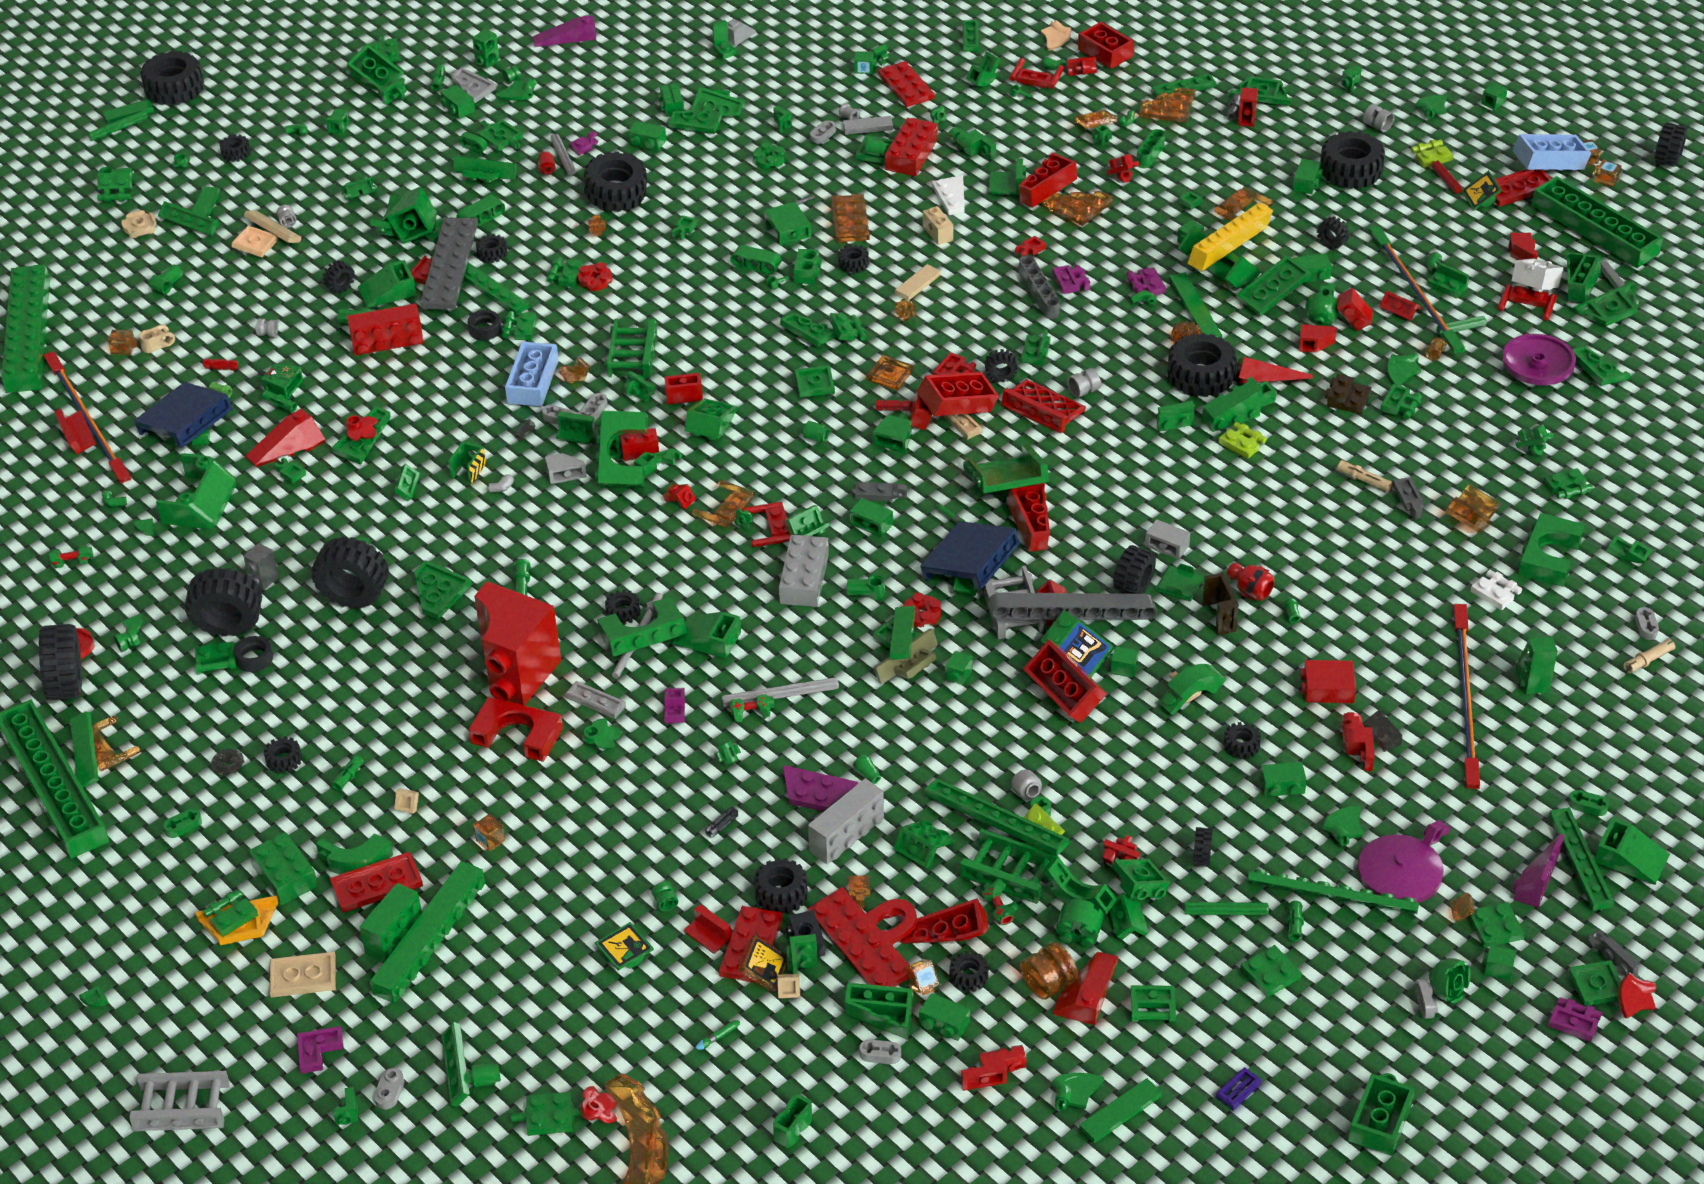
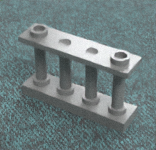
M1022 566V576L998 580L992 578L982 588L998 639L1006 638V630L1010 627L1036 623L1039 632H1043L1046 619H996L993 617L988 599L991 595L998 593L995 592L997 587L1023 584L1025 588L1023 590L1004 593H1035L1032 585L1033 577L1031 573H1028L1026 566Z
M226 1071L137 1074L140 1089L144 1091L141 1110L130 1112L133 1131L224 1128L222 1110L217 1108L220 1088H230ZM211 1088L208 1108H195L198 1089ZM189 1089L186 1108L172 1109L175 1090ZM153 1090H166L162 1110H150Z

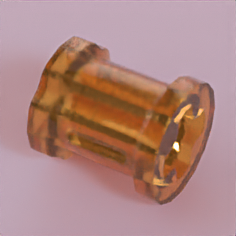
M1434 338L1431 346L1427 347L1425 351L1426 356L1430 360H1438L1441 352L1446 349V342L1443 339Z

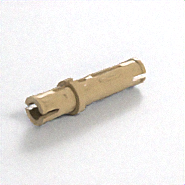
M1341 460L1338 464L1337 471L1351 476L1354 480L1359 479L1385 492H1388L1392 486V481L1368 472L1359 465L1354 466L1344 460Z
M1666 639L1645 652H1639L1633 659L1624 663L1625 671L1631 668L1627 671V673L1631 674L1641 667H1647L1650 662L1675 649L1674 642L1668 644L1672 640Z

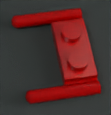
M1020 58L1009 80H1017L1018 83L1041 88L1049 86L1050 89H1054L1064 71V67L1060 65L1054 76L1049 73L1023 69L1022 66L1025 60Z
M1506 284L1497 308L1499 311H1503L1508 298L1513 302L1544 308L1546 306L1542 318L1548 321L1557 295L1554 293L1549 295V292L1534 291L1530 288L1516 285L1512 287L1511 284Z
M782 502L743 508L742 511L746 510L751 514L765 512L772 536L752 540V547L790 541V533L785 522L787 517Z

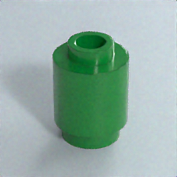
M869 137L868 140L864 141L863 149L866 154L885 157L888 144L885 141Z
M807 421V423L803 424L801 433L804 438L821 443L827 441L830 430L825 425Z
M493 1062L471 1066L472 1070L468 1071L469 1084H474L475 1088L495 1085L496 1082L501 1081L499 1064H493Z

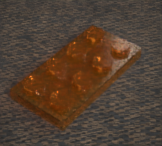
M864 194L831 196L836 243L870 240Z

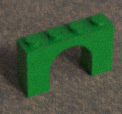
M602 411V415L598 417V427H601V432L597 435V445H600V450L596 453V463H599V468L595 471V481H598L600 486L644 488V467L616 464L610 457V446L616 437L624 433L647 434L648 415L646 412Z
M1540 512L1538 520L1534 519L1531 528L1533 532L1529 531L1526 541L1528 544L1524 543L1522 549L1523 556L1520 555L1518 558L1517 567H1520L1518 575L1564 587L1571 561L1548 555L1540 547L1547 544H1556L1578 550L1583 538L1585 524Z
M671 597L652 602L655 620L645 626H625L620 622L616 613L597 619L600 635L613 657L687 634L684 617Z

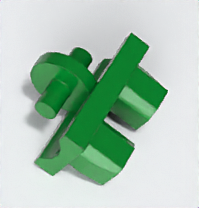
M401 77L398 80L393 78L389 81L387 87L380 86L377 89L378 95L382 97L383 104L387 105L395 99L401 101L405 98L404 93L407 90L404 85V78Z
M631 371L627 372V381L624 384L626 394L629 396L635 395L644 402H648L650 395L655 394L656 385L652 382H646L640 374L636 375Z
M1544 424L1532 428L1534 436L1531 435L1529 427L1517 431L1519 441L1515 443L1516 447L1530 446L1528 451L1532 452L1535 456L1542 455L1543 449H1546V444L1542 443L1554 437L1552 432L1547 433Z

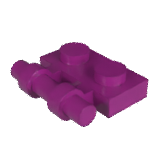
M1069 265L1052 269V274L1063 294L1079 291L1080 286L1086 291L1091 289L1090 280L1085 276V271L1080 265H1075L1073 269Z
M1154 267L1138 270V275L1131 270L1127 272V280L1133 285L1132 288L1135 293L1147 290L1154 295L1166 293V287Z
M1559 997L1548 1027L1591 1042L1603 1012L1595 1010V1007L1590 1005L1586 1007L1575 1003L1576 1000L1570 998L1567 1000Z

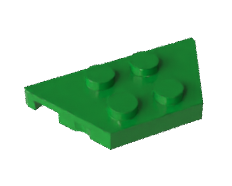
M1249 76L1244 82L1237 85L1235 91L1230 90L1229 98H1232L1234 94L1241 95L1242 88L1258 89L1257 102L1291 105V98H1288L1287 91L1283 87L1281 80Z
M1634 281L1574 306V313L1604 326H1609L1636 314L1637 302Z

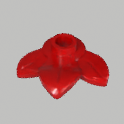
M357 415L348 417L346 422L348 437L353 441H358L361 437L365 439L375 437L377 433L373 425L378 422V419L370 416L361 418Z
M594 1086L587 1087L582 1094L584 1099L580 1109L582 1116L591 1121L598 1118L604 1123L617 1121L616 1115L612 1112L617 1105L616 1098L609 1093L600 1094Z

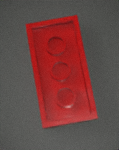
M906 61L878 69V76L905 107L935 99V93Z
M1525 169L1497 178L1495 180L1502 191L1495 195V203L1500 207L1532 197L1534 189L1552 178L1542 169Z
M410 852L330 878L342 913L383 900L397 883L412 890L423 887L421 876Z
M742 906L719 970V976L761 984L763 978L747 969L746 963L756 939L761 940L771 948L774 947L783 920V913ZM755 967L754 970L763 975L765 969Z

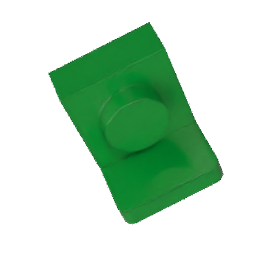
M1357 65L1342 72L1341 85L1350 92L1353 91L1354 84L1360 81L1362 68Z
M779 105L774 107V121L778 123V131L783 132L792 126L791 112Z
M354 1087L345 1088V1097L341 1098L342 1107L333 1109L336 1125L359 1122L358 1104Z

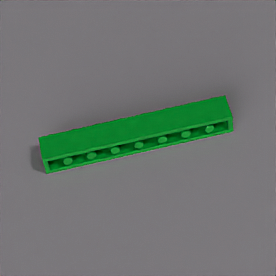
M463 861L458 864L370 980L373 995L394 1004L399 997L404 995L407 986L416 979L419 970L427 964L434 950L439 948L442 939L450 933L454 923L462 917L463 911L473 902L477 892L483 889L485 885L483 869Z

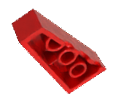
M1051 152L1049 159H1044L1040 168L1037 167L1034 170V174L1029 175L1019 185L1020 203L1033 208L1077 180L1076 162Z

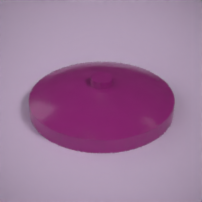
M1525 334L1513 338L1506 344L1503 350L1502 362L1507 372L1520 381L1534 385H1552L1560 383L1571 376L1574 371L1576 357L1570 346L1558 338L1545 334Z
M1387 835L1379 837L1367 844L1359 856L1358 875L1360 881L1367 890L1373 891L1372 894L1381 896V893H1388L1394 895L1396 899L1402 900L1403 897H1410L1415 899V902L1420 903L1429 899L1438 891L1443 879L1444 868L1438 853L1431 846L1422 843V840L1411 836Z

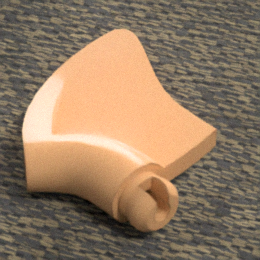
M1057 20L1051 21L1050 27L1041 30V34L1047 40V49L1051 51L1066 43L1070 39L1071 28L1063 26Z

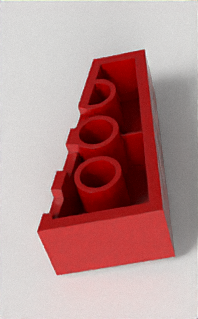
M1045 483L1009 489L1006 503L1028 551L1047 550L1050 527L1047 516Z

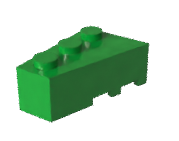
M1567 252L1568 301L1578 303L1587 301L1601 274V256Z
M1553 636L1529 638L1516 664L1519 683L1524 688L1525 694L1548 693L1550 691L1558 652Z

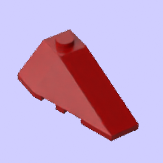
M1247 357L1239 358L1237 362L1236 379H1240L1242 384L1247 383V379L1251 376L1257 383L1313 378L1312 374Z
M978 898L917 918L915 929L900 941L902 944L965 941L983 935L989 930L987 915Z

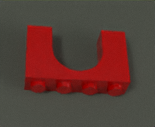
M488 697L469 728L471 744L489 748L498 732L504 727L513 724L526 725L532 730L524 742L525 757L544 762L563 730L562 716L554 712Z

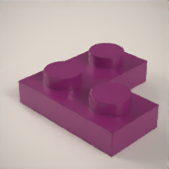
M341 1026L297 1033L301 1074L323 1070L322 1052L344 1049Z

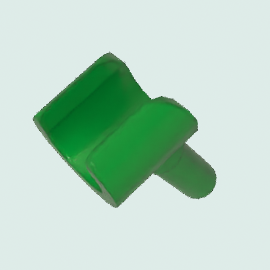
M1017 84L1009 92L1012 97H1016L1019 94L1030 99L1032 98L1031 94L1022 91L1021 87Z
M787 275L777 279L775 276H770L767 278V283L771 285L772 289H777L778 284L789 280L790 277Z

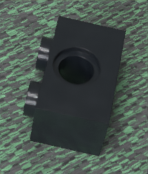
M814 910L789 915V925H786L788 937L816 934L817 957L825 956V942Z

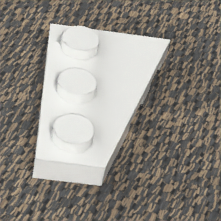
M963 175L932 182V188L948 215L964 212Z

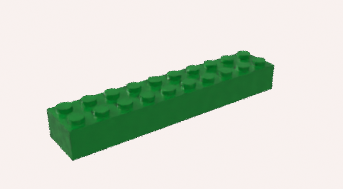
M46 264L11 268L1 376L6 393L42 389L43 354L45 353L50 287Z
M32 699L0 712V734L70 859L109 843L102 820Z

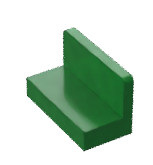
M1121 893L1116 897L1117 901L1109 910L1116 937L1123 940L1133 931L1146 936L1149 932L1140 902Z

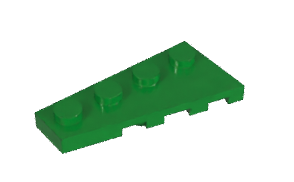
M375 406L366 416L378 419V422L373 425L377 435L370 439L361 437L358 441H353L346 433L331 447L332 453L361 465L390 420V411Z

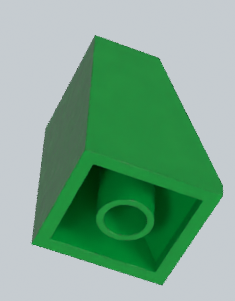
M420 186L406 192L386 217L404 244L432 232L437 211Z

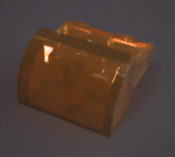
M1468 484L1460 497H1455L1445 512L1474 531L1482 532L1491 524L1490 519L1501 504Z

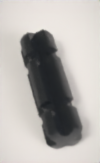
M734 807L727 809L726 813H723L712 822L713 825L710 824L705 828V834L710 838L715 837L718 832L731 823V820L733 821L738 817L737 809Z

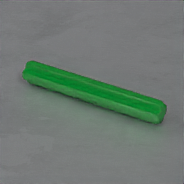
M143 110L88 133L90 141H94L146 120L148 115Z
M1185 902L1184 912L1186 915H1268L1269 905L1268 903Z

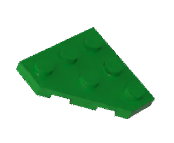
M426 560L414 571L422 612L437 620L472 586L471 579Z

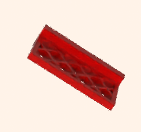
M1028 379L1012 390L1009 388L1003 390L1001 406L1059 433L1065 431V425L1082 414L1086 409V406ZM1056 408H1065V410H1057Z

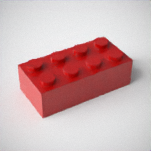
M907 117L885 153V170L917 176L938 141V123Z
M417 304L347 316L355 356L424 343Z
M982 372L925 375L917 390L933 416L991 412L999 398V395Z
M1048 640L1023 668L1070 717L1080 723L1084 721L1107 694L1060 646L1051 640Z

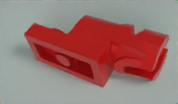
M1344 713L1342 716L1344 749L1348 755L1360 756V763H1364V771H1373L1375 757L1372 727H1364L1362 717L1358 713Z
M1023 1045L1011 1046L1010 1052L1006 1048H1001L1000 1050L980 1053V1067L961 1070L963 1091L1007 1083V1072L1026 1068L1025 1063L1027 1062Z

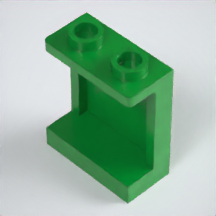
M796 202L764 210L766 225L771 224L776 231L780 246L811 237V223Z

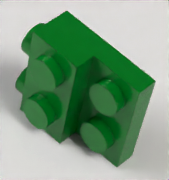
M1150 859L1114 860L1112 868L1122 878L1120 887L1130 898L1143 900L1146 897L1156 899L1165 897L1170 882Z

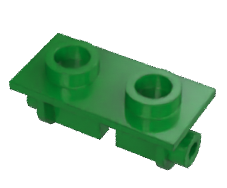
M373 176L342 185V196L344 195L345 200H352L360 197V191L363 196L374 193V191H377V187L375 184L373 185Z

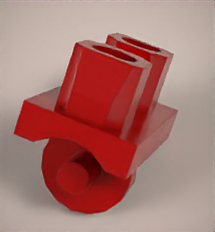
M1096 57L1067 59L1068 75L1097 73Z
M1131 154L1124 155L1120 159L1117 157L1108 160L1111 169L1106 172L1107 175L1119 172L1117 178L1126 183L1131 180L1132 172L1129 169L1139 166L1138 161L1133 162Z
M1127 835L1124 840L1117 838L1116 843L1105 839L1103 843L1105 850L1102 859L1105 863L1113 865L1116 857L1122 860L1141 859L1140 852L1135 851L1137 845L1132 843V836Z

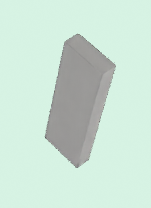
M891 116L844 120L843 127L845 135L893 130Z
M578 681L565 693L567 699L614 719L626 707L625 701Z

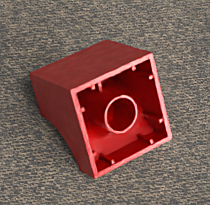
M487 581L475 594L474 598L488 674L489 691L496 699L525 706L561 662L554 606Z

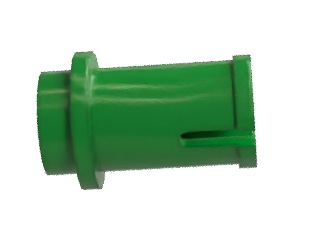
M1293 598L1285 600L1283 608L1287 611L1290 623H1298L1301 620L1298 610L1299 605Z

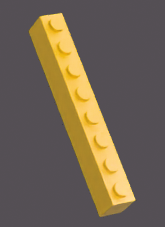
M1256 204L1194 245L1188 264L1200 271H1204L1267 228L1273 210L1268 208L1266 204Z

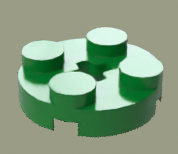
M764 142L753 151L754 164L762 169H770V166L780 167L785 162V149L777 145H771L769 142Z

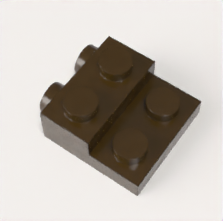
M1337 374L1336 378H1331V389L1327 388L1325 393L1327 407L1362 415L1372 387L1354 383L1355 377Z

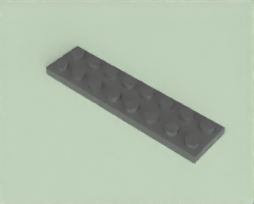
M444 218L420 302L421 309L456 308L478 226L477 218Z

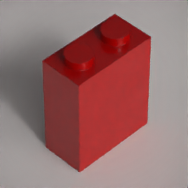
M1305 660L1304 668L1300 669V679L1304 680L1301 691L1302 694H1305L1306 703H1354L1356 686L1353 661Z

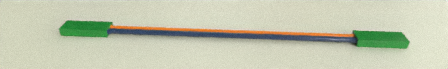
M1370 227L1369 233L1378 246L1386 250L1442 330V337L1452 352H1464L1465 346L1453 329L1449 330L1391 248V241L1381 227Z

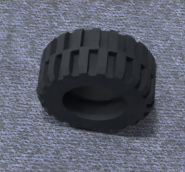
M169 51V53L163 52L160 55H155L143 64L140 71L144 93L152 102L160 105L172 106V104L180 105V103L189 102L190 99L196 98V95H199L204 87L200 62L196 57L187 52Z
M1347 131V133L1339 132L1338 135L1334 134L1322 145L1320 159L1321 169H1323L1322 175L1331 184H1336L1341 188L1361 189L1364 186L1368 187L1377 182L1382 176L1385 158L1383 145L1375 137L1358 131L1357 133Z
M615 151L614 153L605 152L603 155L599 154L596 158H592L585 166L584 193L586 198L594 206L597 205L599 209H606L609 212H612V210L621 212V210H630L631 207L635 208L646 196L647 170L640 160H637L633 155L629 156L628 153L622 154ZM608 181H621V182H620V183H612V182H608Z
M1194 333L1190 336H1183L1169 350L1168 378L1171 384L1177 390H1182L1184 394H1192L1195 397L1218 395L1219 392H1224L1233 384L1236 372V352L1228 341L1225 342L1223 338H1218L1213 334L1206 335V333L1196 335Z
M347 537L334 538L323 545L312 566L311 577L316 589L321 591L323 597L329 598L330 602H336L342 607L349 606V608L354 609L356 607L364 608L372 605L379 599L388 579L389 568L386 560L383 559L380 551H376V547L366 544L364 540L359 541L354 537H350V539ZM344 570H348V571H350V572L356 574L357 576L352 575V574H349V573H347V572L344 571Z
M215 567L213 570L209 568L203 572L201 571L191 579L185 601V612L194 626L200 627L202 631H208L212 635L220 634L221 636H237L239 633H246L255 626L259 620L262 591L257 582L252 580L249 575L242 574V571L231 570L232 568L221 569V567Z
M73 624L43 626L39 630L38 645L40 674L45 698L49 700L78 698L82 693V666L76 626Z

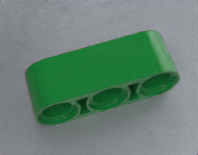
M1152 130L1137 149L1139 168H1149L1164 149L1165 132L1163 130Z
M490 195L461 209L457 213L456 218H477L478 226L503 214L505 204L494 195Z
M739 245L730 257V261L734 266L772 275L781 264L782 258L775 252Z

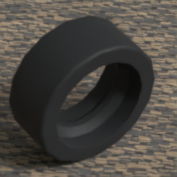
M491 310L476 311L470 315L467 322L470 336L480 341L494 339L500 334L502 328L499 315ZM482 323L492 324L488 327H477V325Z
M261 636L246 637L239 641L234 648L237 665L240 669L247 672L261 671L268 667L273 660L271 644L266 638ZM251 650L264 651L263 654L255 658L243 657V655Z

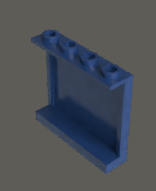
M184 382L133 421L139 435H143L148 430L173 437L176 446L183 448L233 408L227 394Z
M959 521L920 567L925 581H928L935 573L970 578L973 580L976 589H982L1018 547L1020 541L1015 528Z

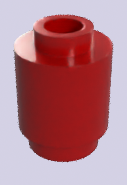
M542 152L538 157L539 170L542 174L550 175L556 169L554 156L550 152Z

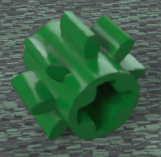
M1098 125L1095 127V131H1092V139L1098 145H1106L1109 143V139H1112V132L1106 125Z
M731 741L717 746L719 752L714 754L718 762L723 761L724 765H728L738 760L737 754L741 753L738 744L732 745Z

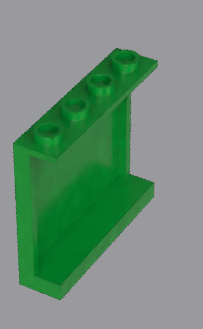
M1030 444L1022 445L1023 456L975 464L967 454L965 455L966 461H963L964 471L968 473L969 477L972 478L973 482L977 484V487L983 493L1049 482L1048 464Z

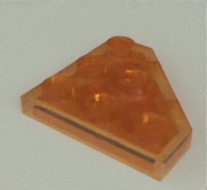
M1178 88L1175 89L1174 93H1164L1156 96L1155 100H1145L1142 102L1139 116L1187 123L1196 96V90Z
M1094 191V194L1070 192V195L1061 196V193H1053L1043 201V207L1083 226L1110 206L1114 201V197L1102 191Z

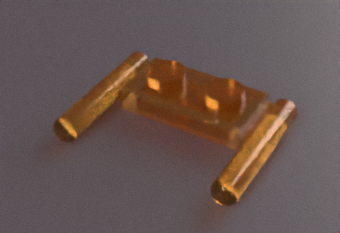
M1244 186L1222 202L1220 207L1217 206L1214 212L1232 221L1238 217L1235 214L1249 205L1253 199L1268 206L1273 205V200Z
M720 480L718 482L720 487L733 492L715 511V514L713 515L697 508L693 509L692 514L727 528L729 523H732L736 518V510H743L749 504L750 499L754 498L755 492Z
M115 715L92 725L97 767L101 772L140 753V748L135 746L115 756L113 750L100 734V730L117 723L118 719Z

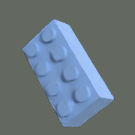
M1519 134L1513 149L1514 154L1528 170H1584L1591 154L1577 135Z
M521 343L505 386L508 404L542 407L559 361L556 344Z

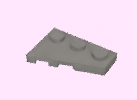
M463 67L451 74V80L474 98V104L496 89V83Z

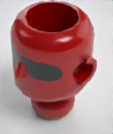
M1232 563L1227 570V577L1230 580H1237V588L1249 600L1262 601L1273 590L1275 579L1269 573V570L1261 565L1259 567L1248 565L1242 568L1241 564Z

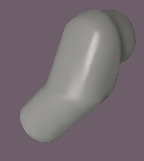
M507 474L498 483H489V492L507 491L514 482L513 477Z

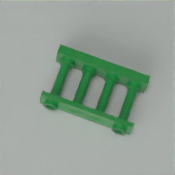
M614 319V325L610 326L611 342L608 359H605L604 368L608 370V377H612L613 368L640 369V371H643L644 378H651L657 338L656 319H649L648 326H645V328L619 327L618 319ZM619 334L645 335L643 339H618ZM617 346H643L645 348L642 350H616ZM615 357H641L643 360H640V362L615 361Z
M981 829L979 831V845H981V848L973 860L963 858L960 863V877L982 885L1000 879L1006 883V887L1002 892L1038 904L1041 899V885L1039 882L1044 875L1042 871L1052 858L1058 857V855H1053L1047 851L998 835L992 831ZM989 849L1001 852L992 867L981 864ZM1008 856L1020 859L1012 874L1000 870ZM1028 862L1039 866L1031 881L1020 877Z

